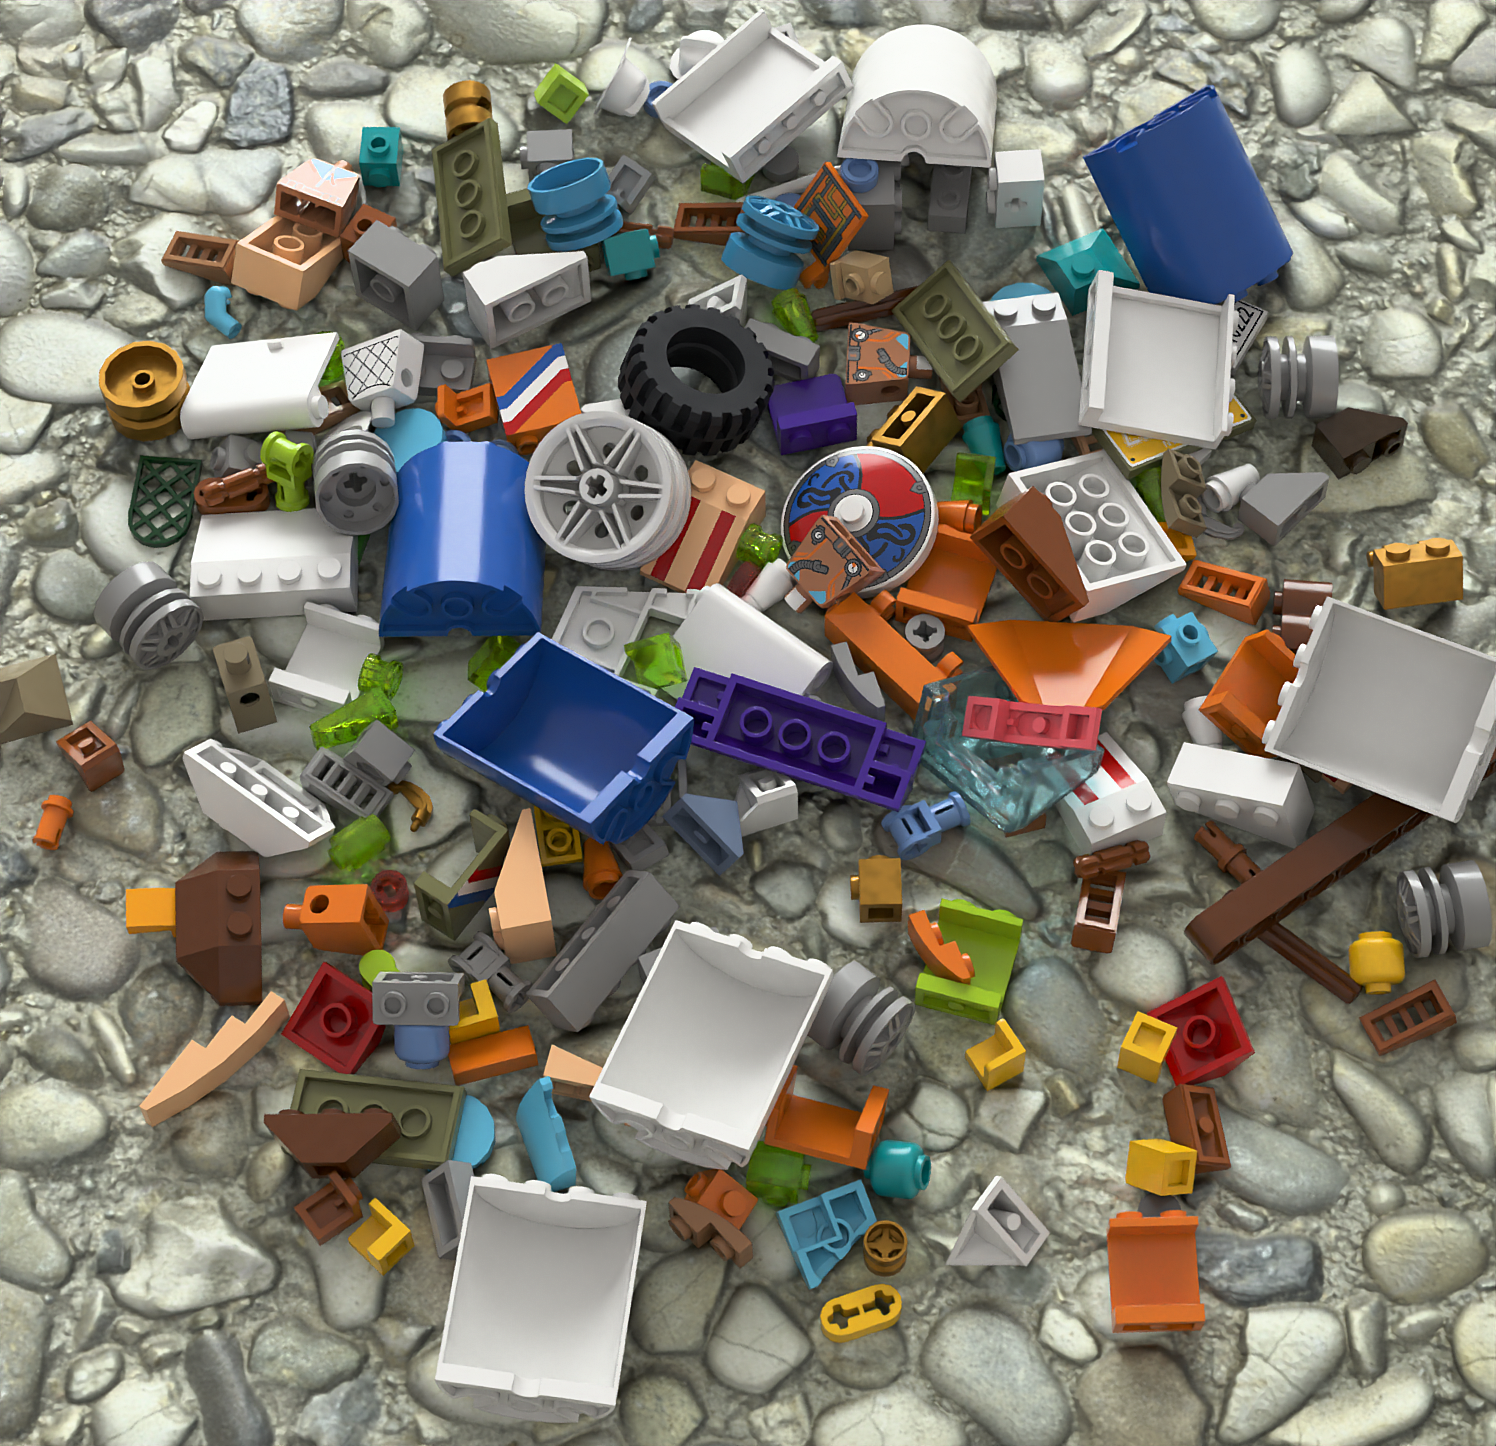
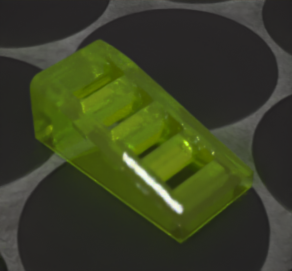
M380 686L312 723L309 728L313 745L318 751L320 747L327 749L355 741L362 731L375 720L380 721L390 730L395 729L399 726L396 710Z

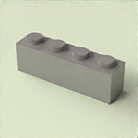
M627 870L526 993L527 997L556 1028L579 1032L592 1022L595 1017V1011L606 997L611 996L617 991L623 976L631 966L638 963V956L646 954V948L656 935L667 929L671 923V917L680 906L650 872Z

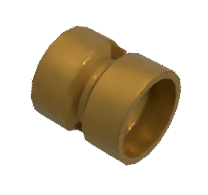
M468 80L459 81L445 89L443 104L447 140L452 139L489 117L493 119L490 90L486 85Z

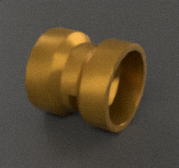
M887 1220L878 1221L868 1228L863 1240V1259L870 1272L877 1276L889 1277L902 1270L906 1263L908 1245L907 1235L903 1228L897 1223Z

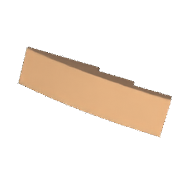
M271 991L246 1023L231 1015L206 1048L191 1040L139 1106L146 1123L152 1127L190 1107L235 1074L266 1045L290 1016L285 999Z

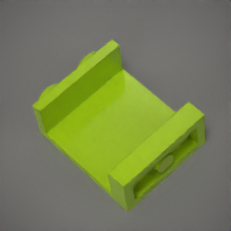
M942 898L937 925L941 931L943 942L946 944L956 941L960 953H967L974 967L975 977L971 978L970 985L936 977L925 964L923 973H919L915 987V1004L995 1025L1000 1015L1021 941L1024 919L1017 918L1013 913L1006 910L997 909L990 911L975 907L974 904L963 899L950 901Z

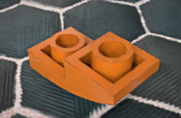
M925 910L910 914L908 916V935L918 954L936 977L970 985L971 978L975 977V971L967 953H960L956 941L944 944L939 926L936 922L930 924Z

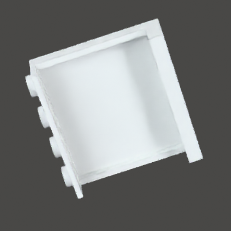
M761 9L656 98L652 105L665 129L741 183H744L849 93L854 86L842 61L832 56L825 62L774 29L765 11Z
M1098 270L1088 289L1079 425L1216 450L1224 436L1228 437L1230 435L1234 420L1233 413H1228L1229 402L1232 401L1235 392V379L1230 378L1231 368H1233L1237 357V345L1232 344V337L1237 330L1239 322V312L1234 311L1235 295L1229 294L1223 305L1219 306L1113 286L1114 273Z

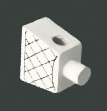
M401 329L341 350L349 401L360 410L371 412V424L377 428L392 427L395 424V409L414 403L418 395L424 344Z

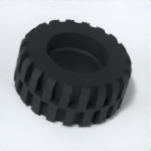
M688 304L685 306V309H681L680 305L668 307L664 312L658 311L649 316L647 322L640 325L631 342L618 376L621 402L625 410L630 409L628 415L630 418L664 435L677 449L682 450L684 455L695 456L697 452H702L703 456L717 455L719 450L722 453L729 452L750 437L774 391V368L771 359H767L768 351L762 342L758 343L756 341V334L749 327L746 329L739 324L740 320L731 314L729 317L720 314L719 309L709 307L707 310L700 309V305ZM670 367L690 368L706 375L718 386L721 393H705L689 387L674 374Z

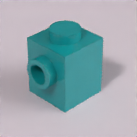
M362 127L359 166L363 186H400L403 161L400 127Z
M648 229L611 235L601 241L606 271L609 276L624 274L625 280L648 276L647 269L656 267L654 258L660 257L656 235L649 236Z

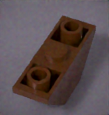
M378 1108L366 1109L363 1113H346L339 1109H325L321 1111V1114H304L298 1110L285 1109L279 1111V1114H264V1124L274 1139L312 1179H329L328 1174L333 1170H336L341 1178H355L401 1137V1127L393 1113Z

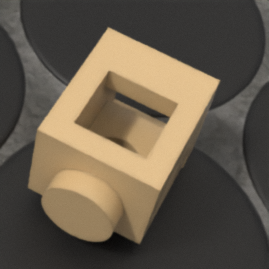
M854 250L829 264L834 298L837 300L849 298L875 304L894 293L889 257Z

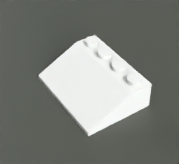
M1105 450L1008 474L996 503L997 508L1034 486L1051 500L1053 508L1061 516L1089 599V603L1085 607L1069 615L1073 622L1106 614L1185 570L1187 564L1130 481L1125 478Z
M316 508L292 512L274 510L202 515L191 561L190 599L201 608L204 617L203 621L305 615L304 606L306 601L318 605L323 603L330 604L339 609L340 612H357L358 535L352 536L336 532L323 522Z

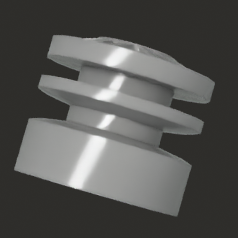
M1266 336L1263 343L1262 356L1258 364V392L1262 401L1265 418L1276 419L1278 417L1280 401L1282 402L1283 415L1286 419H1292L1294 416L1297 401H1302L1303 410L1307 418H1329L1335 415L1338 401L1339 365L1334 336H1307L1303 344L1302 354H1297L1292 336H1285L1281 354L1277 337Z
M359 429L341 431L328 437L317 448L312 461L316 510L321 519L336 532L352 536L370 534L383 528L394 517L399 505L394 454L387 442L374 433Z
M152 561L140 562L128 567L114 577L100 594L93 613L99 626L113 640L119 642L122 650L131 656L132 661L138 667L144 670L157 669L180 656L195 640L201 630L204 619L201 608L191 601L184 591L178 589L176 582L158 564Z
M1474 860L1443 864L1440 870L1439 882L1430 867L1420 868L1418 875L1414 870L1399 872L1396 886L1397 914L1408 949L1414 958L1428 957L1431 950L1436 955L1445 954L1448 948V936L1458 951L1489 946L1492 938L1491 908L1484 878Z
M853 961L846 964L834 975L807 1036L827 1050H831L842 1043L839 1050V1059L846 1064L852 1062V1069L860 1075L866 1076L878 1068L896 1049L912 1021L916 1004L904 996L898 999L899 992L890 986L877 994L880 978L858 962Z

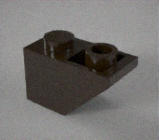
M1348 407L1316 424L1311 446L1335 476L1341 479L1350 473L1358 474L1365 470L1372 461L1383 455L1389 457L1400 450L1404 444L1408 423L1402 417Z

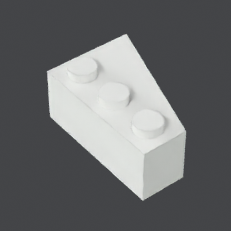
M1184 742L1167 781L1176 806L1293 849L1302 844L1315 812L1300 764Z

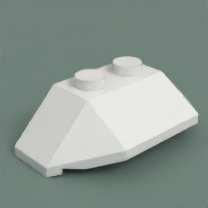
M209 739L184 752L182 759L203 813L266 858L307 849L333 834L335 826L330 820L325 804L264 760L237 749L222 747L220 742Z

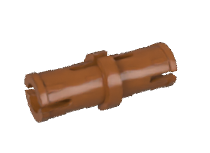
M1213 820L1205 823V826L1208 828L1207 830L1202 826L1194 835V840L1199 842L1218 861L1217 867L1223 873L1229 872L1241 885L1262 871L1246 855L1247 849L1241 843L1235 844Z

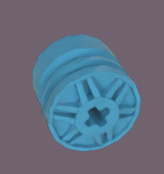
M582 158L565 162L547 169L529 182L527 189L535 211L546 215L541 220L540 225L542 230L547 233L545 239L551 250L564 252L588 247L607 239L623 226L624 220L621 212L617 210L618 203L616 198L606 194L610 190L611 182L604 162L601 159Z
M747 196L742 205V210L745 213L739 214L736 220V224L746 233L734 232L730 234L721 260L736 273L764 286L779 290L795 289L804 267V262L795 253H810L812 243L809 240L816 239L819 225L813 219L788 204L760 196Z

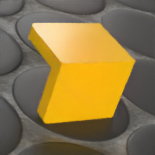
M486 979L471 983L470 987L473 998L459 1002V1023L456 1026H449L451 1044L501 1032L498 1015Z
M1137 1011L1121 1045L1117 1068L1152 1083H1157L1164 1059L1176 1036L1177 1027Z
M1004 1018L996 1022L995 1034L965 1051V1059L986 1091L1024 1071L1026 1050Z
M1164 1139L1132 1140L1129 1143L1125 1181L1129 1185L1160 1196L1192 1193L1197 1150Z
M374 1198L368 1204L371 1216L348 1237V1241L361 1256L384 1276L415 1245L411 1230L379 1200Z

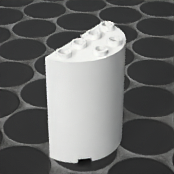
M912 25L883 35L867 48L859 59L852 75L851 82L854 88L848 94L837 157L902 162L903 157L907 153L918 152L924 157L925 163L991 168L997 107V86L989 62L971 41L947 28L933 25Z
M1327 596L1323 607L1317 605L1311 616L1309 629L1313 631L1308 644L1302 643L1295 655L1293 667L1299 668L1297 677L1293 684L1285 682L1277 703L1282 706L1276 721L1270 720L1265 728L1262 737V743L1266 744L1264 751L1457 823L1464 815L1468 799L1472 801L1496 748V658Z
M675 920L589 1098L595 1107L614 1125L627 1123L638 1130L635 1139L664 1154L688 1163L713 1169L728 1170L731 1162L743 1167L750 1160L833 980V969L816 959L805 961L792 957L785 950L774 946L768 949L765 948L763 952L755 951L752 949V943L740 935L731 934L728 937L715 933L706 925L698 922L687 924Z
M484 1174L482 1178L471 1176L435 1376L437 1386L453 1399L467 1396L474 1398L473 1408L521 1420L548 1423L578 1422L579 1414L582 1413L595 1419L603 1418L612 1413L616 1405L647 1201L639 1200L637 1196L629 1193H615L613 1196L595 1194L592 1189L581 1186L571 1187L567 1194L552 1192L551 1185L544 1181L529 1180L525 1184L509 1182L505 1177L497 1174Z

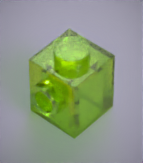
M758 1140L749 1161L746 1189L770 1205L785 1206L787 1203L798 1204L800 1190H809L812 1165L805 1164V1154L766 1145L764 1141Z

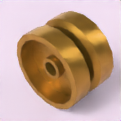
M154 341L132 342L118 348L105 359L99 371V387L106 402L110 420L119 433L129 439L145 442L161 440L175 434L182 427L180 420L181 408L190 391V385L186 380L184 365L175 350L166 344Z

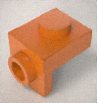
M491 383L457 394L446 384L437 387L435 412L441 423L451 430H460L468 433L498 423V405Z
M722 1169L697 1172L689 1180L684 1190L687 1193L684 1198L685 1200L715 1212L729 1221L738 1230H740L759 1200Z

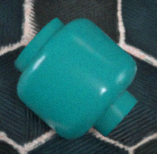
M884 1140L877 1145L871 1154L866 1170H864V1176L866 1179H870L873 1191L880 1196L912 1199L918 1195L920 1190H925L929 1184L931 1160L928 1155H924L923 1149L916 1143Z

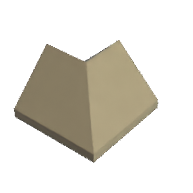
M56 654L0 668V744L73 725Z

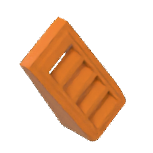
M1195 559L1178 588L1179 595L1251 625L1257 624L1270 599V590L1266 578ZM1202 577H1207L1208 579L1204 587H1197ZM1219 582L1222 585L1217 593L1214 592V589L1216 588ZM1233 589L1237 590L1234 597L1230 596Z

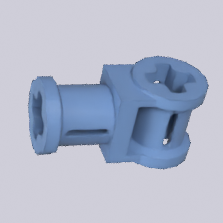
M953 791L948 794L947 799L928 807L925 800H922L913 805L902 806L899 812L892 810L882 819L881 825L884 831L891 833L899 847L897 853L900 859L910 860L922 855L930 847L941 843V833L958 825L966 827L970 825L971 820L963 799L959 793Z

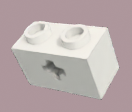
M1041 149L995 152L994 168H987L989 191H986L987 214L994 213L995 228L1040 226L1044 191Z

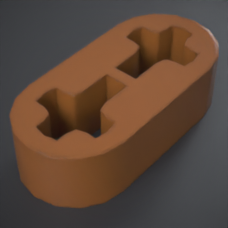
M224 477L204 479L198 483L194 490L196 506L202 515L266 511L271 502L268 486L263 483L259 484V488L234 498L225 497L224 502L214 506H209L206 503L202 494V487L214 481L220 483ZM250 492H257L253 501H247Z

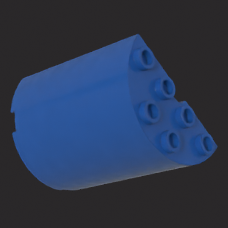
M1213 85L1202 87L1154 115V118L1135 126L1083 156L1149 293L1214 305L1223 302L1229 294L1235 295V303L1248 295L1247 288L1256 283L1258 286H1261L1276 279L1279 276L1277 270L1291 260L1293 250Z
M489 441L441 442L436 446L417 453L401 467L396 475L399 505L394 517L389 521L379 637L448 636L449 631L455 628H464L470 631L472 636H534L537 632L541 633L546 542L534 528L527 511L525 479L529 465L528 461L516 453L496 446Z
M537 632L527 643L521 644L516 649L514 655L501 668L491 673L487 681L488 690L483 693L477 690L474 694H470L464 700L462 706L448 720H443L433 733L437 747L444 754L604 845L605 841L619 844L632 837L648 823L664 803L676 781L670 779V776L678 759L686 760L693 735L694 718Z

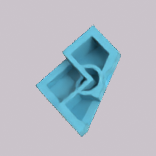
M550 1076L538 1079L527 1091L518 1107L516 1121L537 1180L550 1184L551 1191L556 1192L576 1185V1165L568 1143L562 1116L557 1113L552 1100L553 1085Z
M861 1179L775 1213L788 1247L809 1290L817 1287L822 1282V1279L843 1259L857 1240L877 1221Z

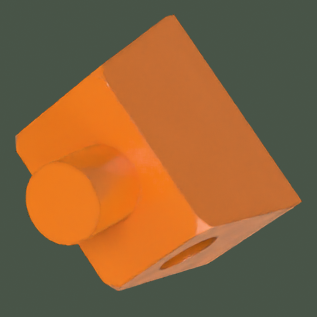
M368 884L309 886L306 889L302 905L286 904L284 907V928L303 930L312 946L318 950L364 956L372 950H383L389 919Z

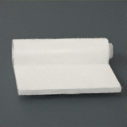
M338 333L212 345L181 408V426L186 437L191 440L229 436L230 434L242 435L320 427L328 415V402L325 396L321 395L318 384L339 341Z
M716 583L711 587L707 585L700 590L694 601L696 605L644 674L645 678L676 700L679 697L682 698L694 667L728 678L733 673L804 696L805 693L808 695L815 694L821 689L832 672L833 662L724 586Z

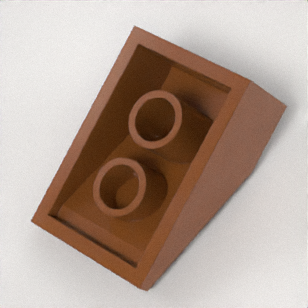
M1034 486L999 507L970 536L972 541L1044 621L1058 622L1089 603L1061 516L1053 508L1051 500Z

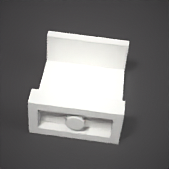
M306 601L304 612L307 626L285 671L274 668L268 680L273 700L348 724L384 648V637H379V623L368 616L358 615L356 617L340 612L339 609L330 604L323 603L318 605Z

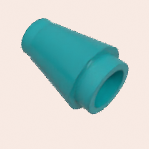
M988 415L976 417L965 423L962 439L983 471L984 476L992 477L1004 472L1006 465L1004 463L1005 459L999 424L994 422L993 418Z

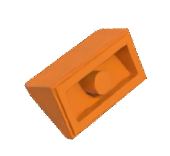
M528 1025L451 1044L448 1054L454 1082L457 1086L539 1065Z

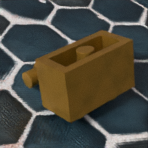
M916 386L900 405L893 406L887 413V421L880 429H874L870 433L865 446L880 447L897 452L913 462L924 473L961 429L962 425L946 393Z
M1431 538L1429 540L1417 541V544L1412 545L1392 543L1382 546L1381 549L1368 551L1366 554L1368 567H1374V594L1384 610L1463 600V555L1452 539Z

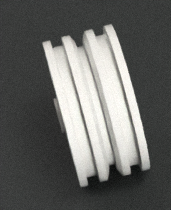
M591 411L575 415L559 423L539 443L532 455L526 473L525 502L534 528L540 537L555 551L592 567L610 571H623L638 568L652 562L672 546L683 530L689 514L691 482L681 454L664 435L620 413ZM611 443L615 444L616 447L606 457L605 447ZM574 461L578 462L580 471L583 472L580 476H572L569 471V466ZM641 466H646L648 469V476L644 481H640L636 475L637 469ZM601 482L607 489L604 495H601V491L597 489ZM571 501H576L570 514L567 515L565 506ZM639 506H642L644 508V515L640 520L635 521L632 516L637 512ZM601 524H605L609 532L604 538H599L596 534V530Z

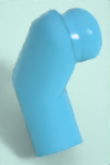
M212 286L204 296L205 319L229 339H232L239 334L242 325L226 313V306L230 304L228 299L232 298L231 291L225 286Z

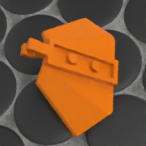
M1004 620L967 625L969 634L1019 702L1055 706L1101 708L1102 711L1171 642V635L1127 625Z

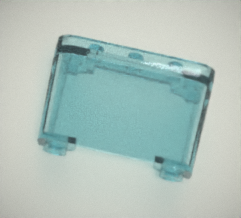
M993 665L925 684L923 687L912 732V737L926 741V749L920 764L950 789L959 793L962 799L1005 833L1021 830L1095 775L1100 768L1105 750L1098 744L1096 751H1064L1063 749L1025 746L963 737L962 730L968 696L999 698L1019 702Z

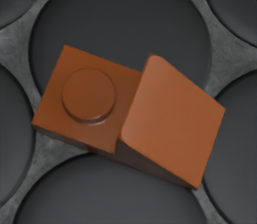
M92 721L87 722L56 741L62 754L76 767L85 785L91 792L125 771L117 744Z

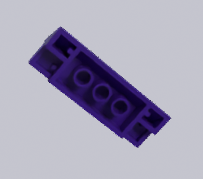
M694 667L682 698H678L675 708L694 718L691 745L896 812L900 811L913 790V782L926 749V741L887 729L886 722L733 673L728 678Z

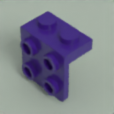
M829 374L774 385V391L767 407L781 455L857 440L856 408L854 402L847 403L843 385L838 375Z

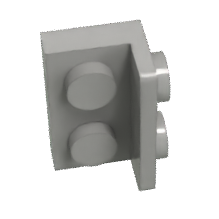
M422 333L409 334L424 344L418 395L437 396V387L446 384L456 394L473 388L476 367L473 339L458 335L444 337L428 336Z
M379 972L372 982L373 1023L376 1025L456 1026L459 1023V998L465 990V974L446 972Z

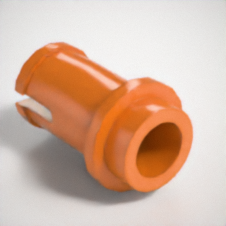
M49 795L48 800L42 802L41 808L44 811L36 834L33 837V843L47 850H57L59 848V842L68 818L73 817L74 814L71 808L72 801L60 795Z

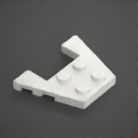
M576 586L552 640L622 678L649 617L652 616L681 625L696 605L694 601L700 590L687 589V593H667V588H652L650 592L627 591V587ZM626 680L659 698L657 689Z

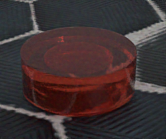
M750 560L745 561L731 578L727 589L739 598H742L760 574L761 568Z

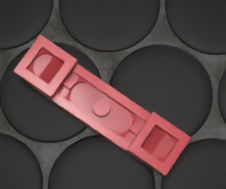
M968 696L962 736L1025 746L1096 751L1102 709L1075 705L1055 706L1012 702L999 698Z

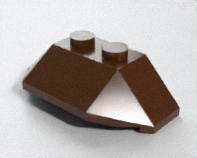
M255 851L216 852L175 882L176 962L197 984L211 995V998L219 1006L260 1005L262 1003V943L259 853Z

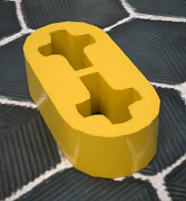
M876 1284L828 1301L822 1308L820 1315L821 1330L829 1340L842 1343L887 1329L896 1324L900 1318L902 1311L901 1296L891 1285ZM876 1298H882L884 1303H893L889 1306V1313L887 1315H882L879 1309L866 1313L864 1311L875 1307ZM840 1311L843 1317L858 1314L847 1320V1328L840 1329L837 1323L829 1324L833 1321V1313Z

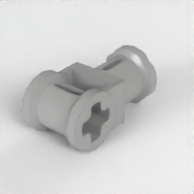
M478 931L473 937L474 941L459 956L452 955L448 959V963L455 973L465 974V983L469 986L471 983L486 979L490 991L503 1002V1008L508 1013L515 1012L528 1001L529 998L526 993L533 986V983L519 978L511 970L510 959L501 951L499 946L488 935Z

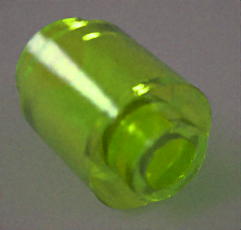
M372 813L366 818L360 816L329 839L331 848L327 852L333 863L341 871L347 868L349 871L355 872L386 849L385 844L391 841V836L380 819Z

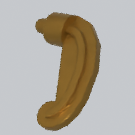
M401 780L398 784L390 783L388 789L393 792V795L401 792L416 809L411 816L413 823L410 826V830L416 832L420 826L424 827L433 811L430 796L422 788L408 781Z

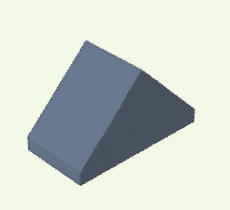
M685 793L662 816L719 876L744 854L737 801Z

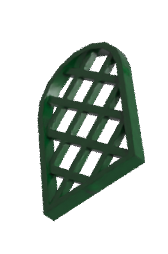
M140 455L128 510V526L134 539L145 546L161 548L179 542L187 534L193 519L195 506L194 490L200 481L202 460ZM150 463L163 465H161L157 469H154ZM177 465L190 467L181 471ZM145 466L151 473L142 478ZM171 467L178 475L166 482L160 473ZM196 470L194 481L192 483L188 479L187 475ZM155 477L161 486L150 493L144 484ZM182 479L188 488L177 495L171 486ZM140 488L146 496L137 502ZM167 490L173 498L161 505L155 497ZM191 493L188 507L182 499ZM151 501L157 509L145 516L139 507ZM178 503L184 511L173 518L166 509ZM134 512L141 518L135 524H133ZM162 513L168 522L157 529L150 520ZM186 517V521L181 528L177 522ZM146 524L152 533L143 538L135 530ZM173 526L178 533L166 539L161 533ZM156 536L159 538V540H152Z

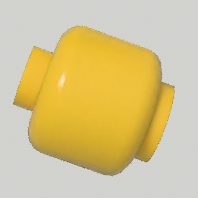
M1376 931L1358 934L1359 940L1351 943L1348 949L1351 978L1365 987V992L1368 995L1391 993V986L1397 985L1405 979L1403 944L1399 940L1393 939L1391 932Z

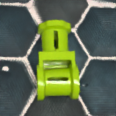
M274 431L268 435L262 444L260 458L262 463L266 465L267 478L276 481L277 492L275 494L277 508L286 512L300 511L310 503L309 493L305 489L304 482L312 476L311 465L314 451L310 445L306 443L296 444L287 440L283 433Z

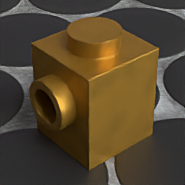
M874 855L868 859H859L858 875H850L851 900H859L860 923L902 922L901 859L890 858L885 855Z

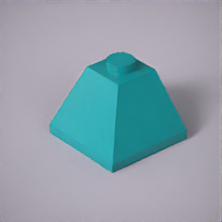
M1104 228L1036 256L1037 263L1056 292L1059 293L1061 300L1072 316L1087 310L1088 289L1098 270L1114 273L1113 286L1133 290L1140 288L1139 281Z

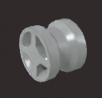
M920 614L911 618L905 626V640L930 663L936 662L942 656L945 637L943 623L937 617L930 614Z

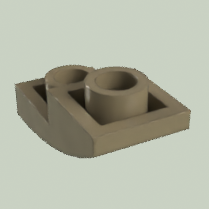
M1168 448L1163 453L1161 467V495L1167 526L1170 529L1197 538L1207 529L1201 513L1202 507L1197 500L1207 490L1201 473L1202 467L1193 456Z

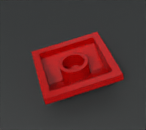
M323 962L281 1035L336 1072L354 1075L379 1045L386 1025H376L373 1023L372 992L329 963Z
M1222 976L1147 1012L1148 1016L1177 1027L1176 1036L1165 1057L1176 1086L1179 1084L1197 1085L1223 1077L1255 1053L1225 978Z

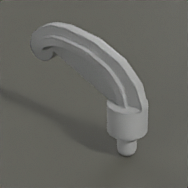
M1199 496L1197 498L1202 507L1201 513L1207 527L1203 532L1204 534L1224 540H1233L1243 534L1245 528L1241 523L1234 524L1232 528L1208 517L1206 514V504L1202 503V497Z

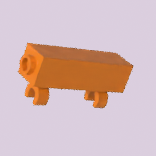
M885 589L872 600L870 605L863 601L855 592L842 602L836 601V604L828 608L825 614V637L833 644L847 641L854 664L865 674L874 672L879 687L923 729L953 706L955 686L953 683L962 676L963 671L959 667L964 664V661L952 651L934 667L886 622L896 612V609L893 607L896 603L895 597Z

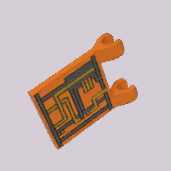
M824 162L794 205L795 209L804 213L819 225L816 239L809 240L812 243L810 252L816 261L808 266L799 277L800 282L806 289H809L812 284L817 289H821L827 284L830 271L829 264L839 259L869 217L831 162Z

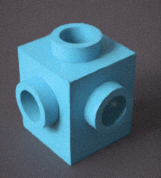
M1192 611L1179 618L1172 614L1154 626L1156 632L1171 635V642L1153 660L1157 665L1161 666L1172 684L1202 669L1218 652L1209 638L1207 629L1198 622Z

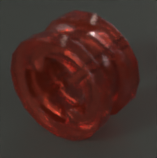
M384 870L376 874L372 879L370 889L383 911L395 912L407 904L409 889L407 880L401 873L395 870ZM392 885L396 895L388 898L387 894L384 893L383 887Z

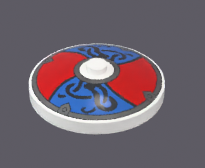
M860 446L848 448L819 460L798 479L790 491L783 508L781 538L785 553L790 560L821 515L837 517L885 571L881 577L857 593L861 599L877 596L885 589L889 592L900 586L922 566L933 547L937 535L939 521L937 501L923 473L906 457L880 447Z

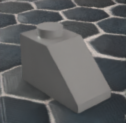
M1324 472L1266 474L1257 484L1254 482L1250 483L1239 497L1241 504L1238 520L1274 547L1325 498L1330 477Z

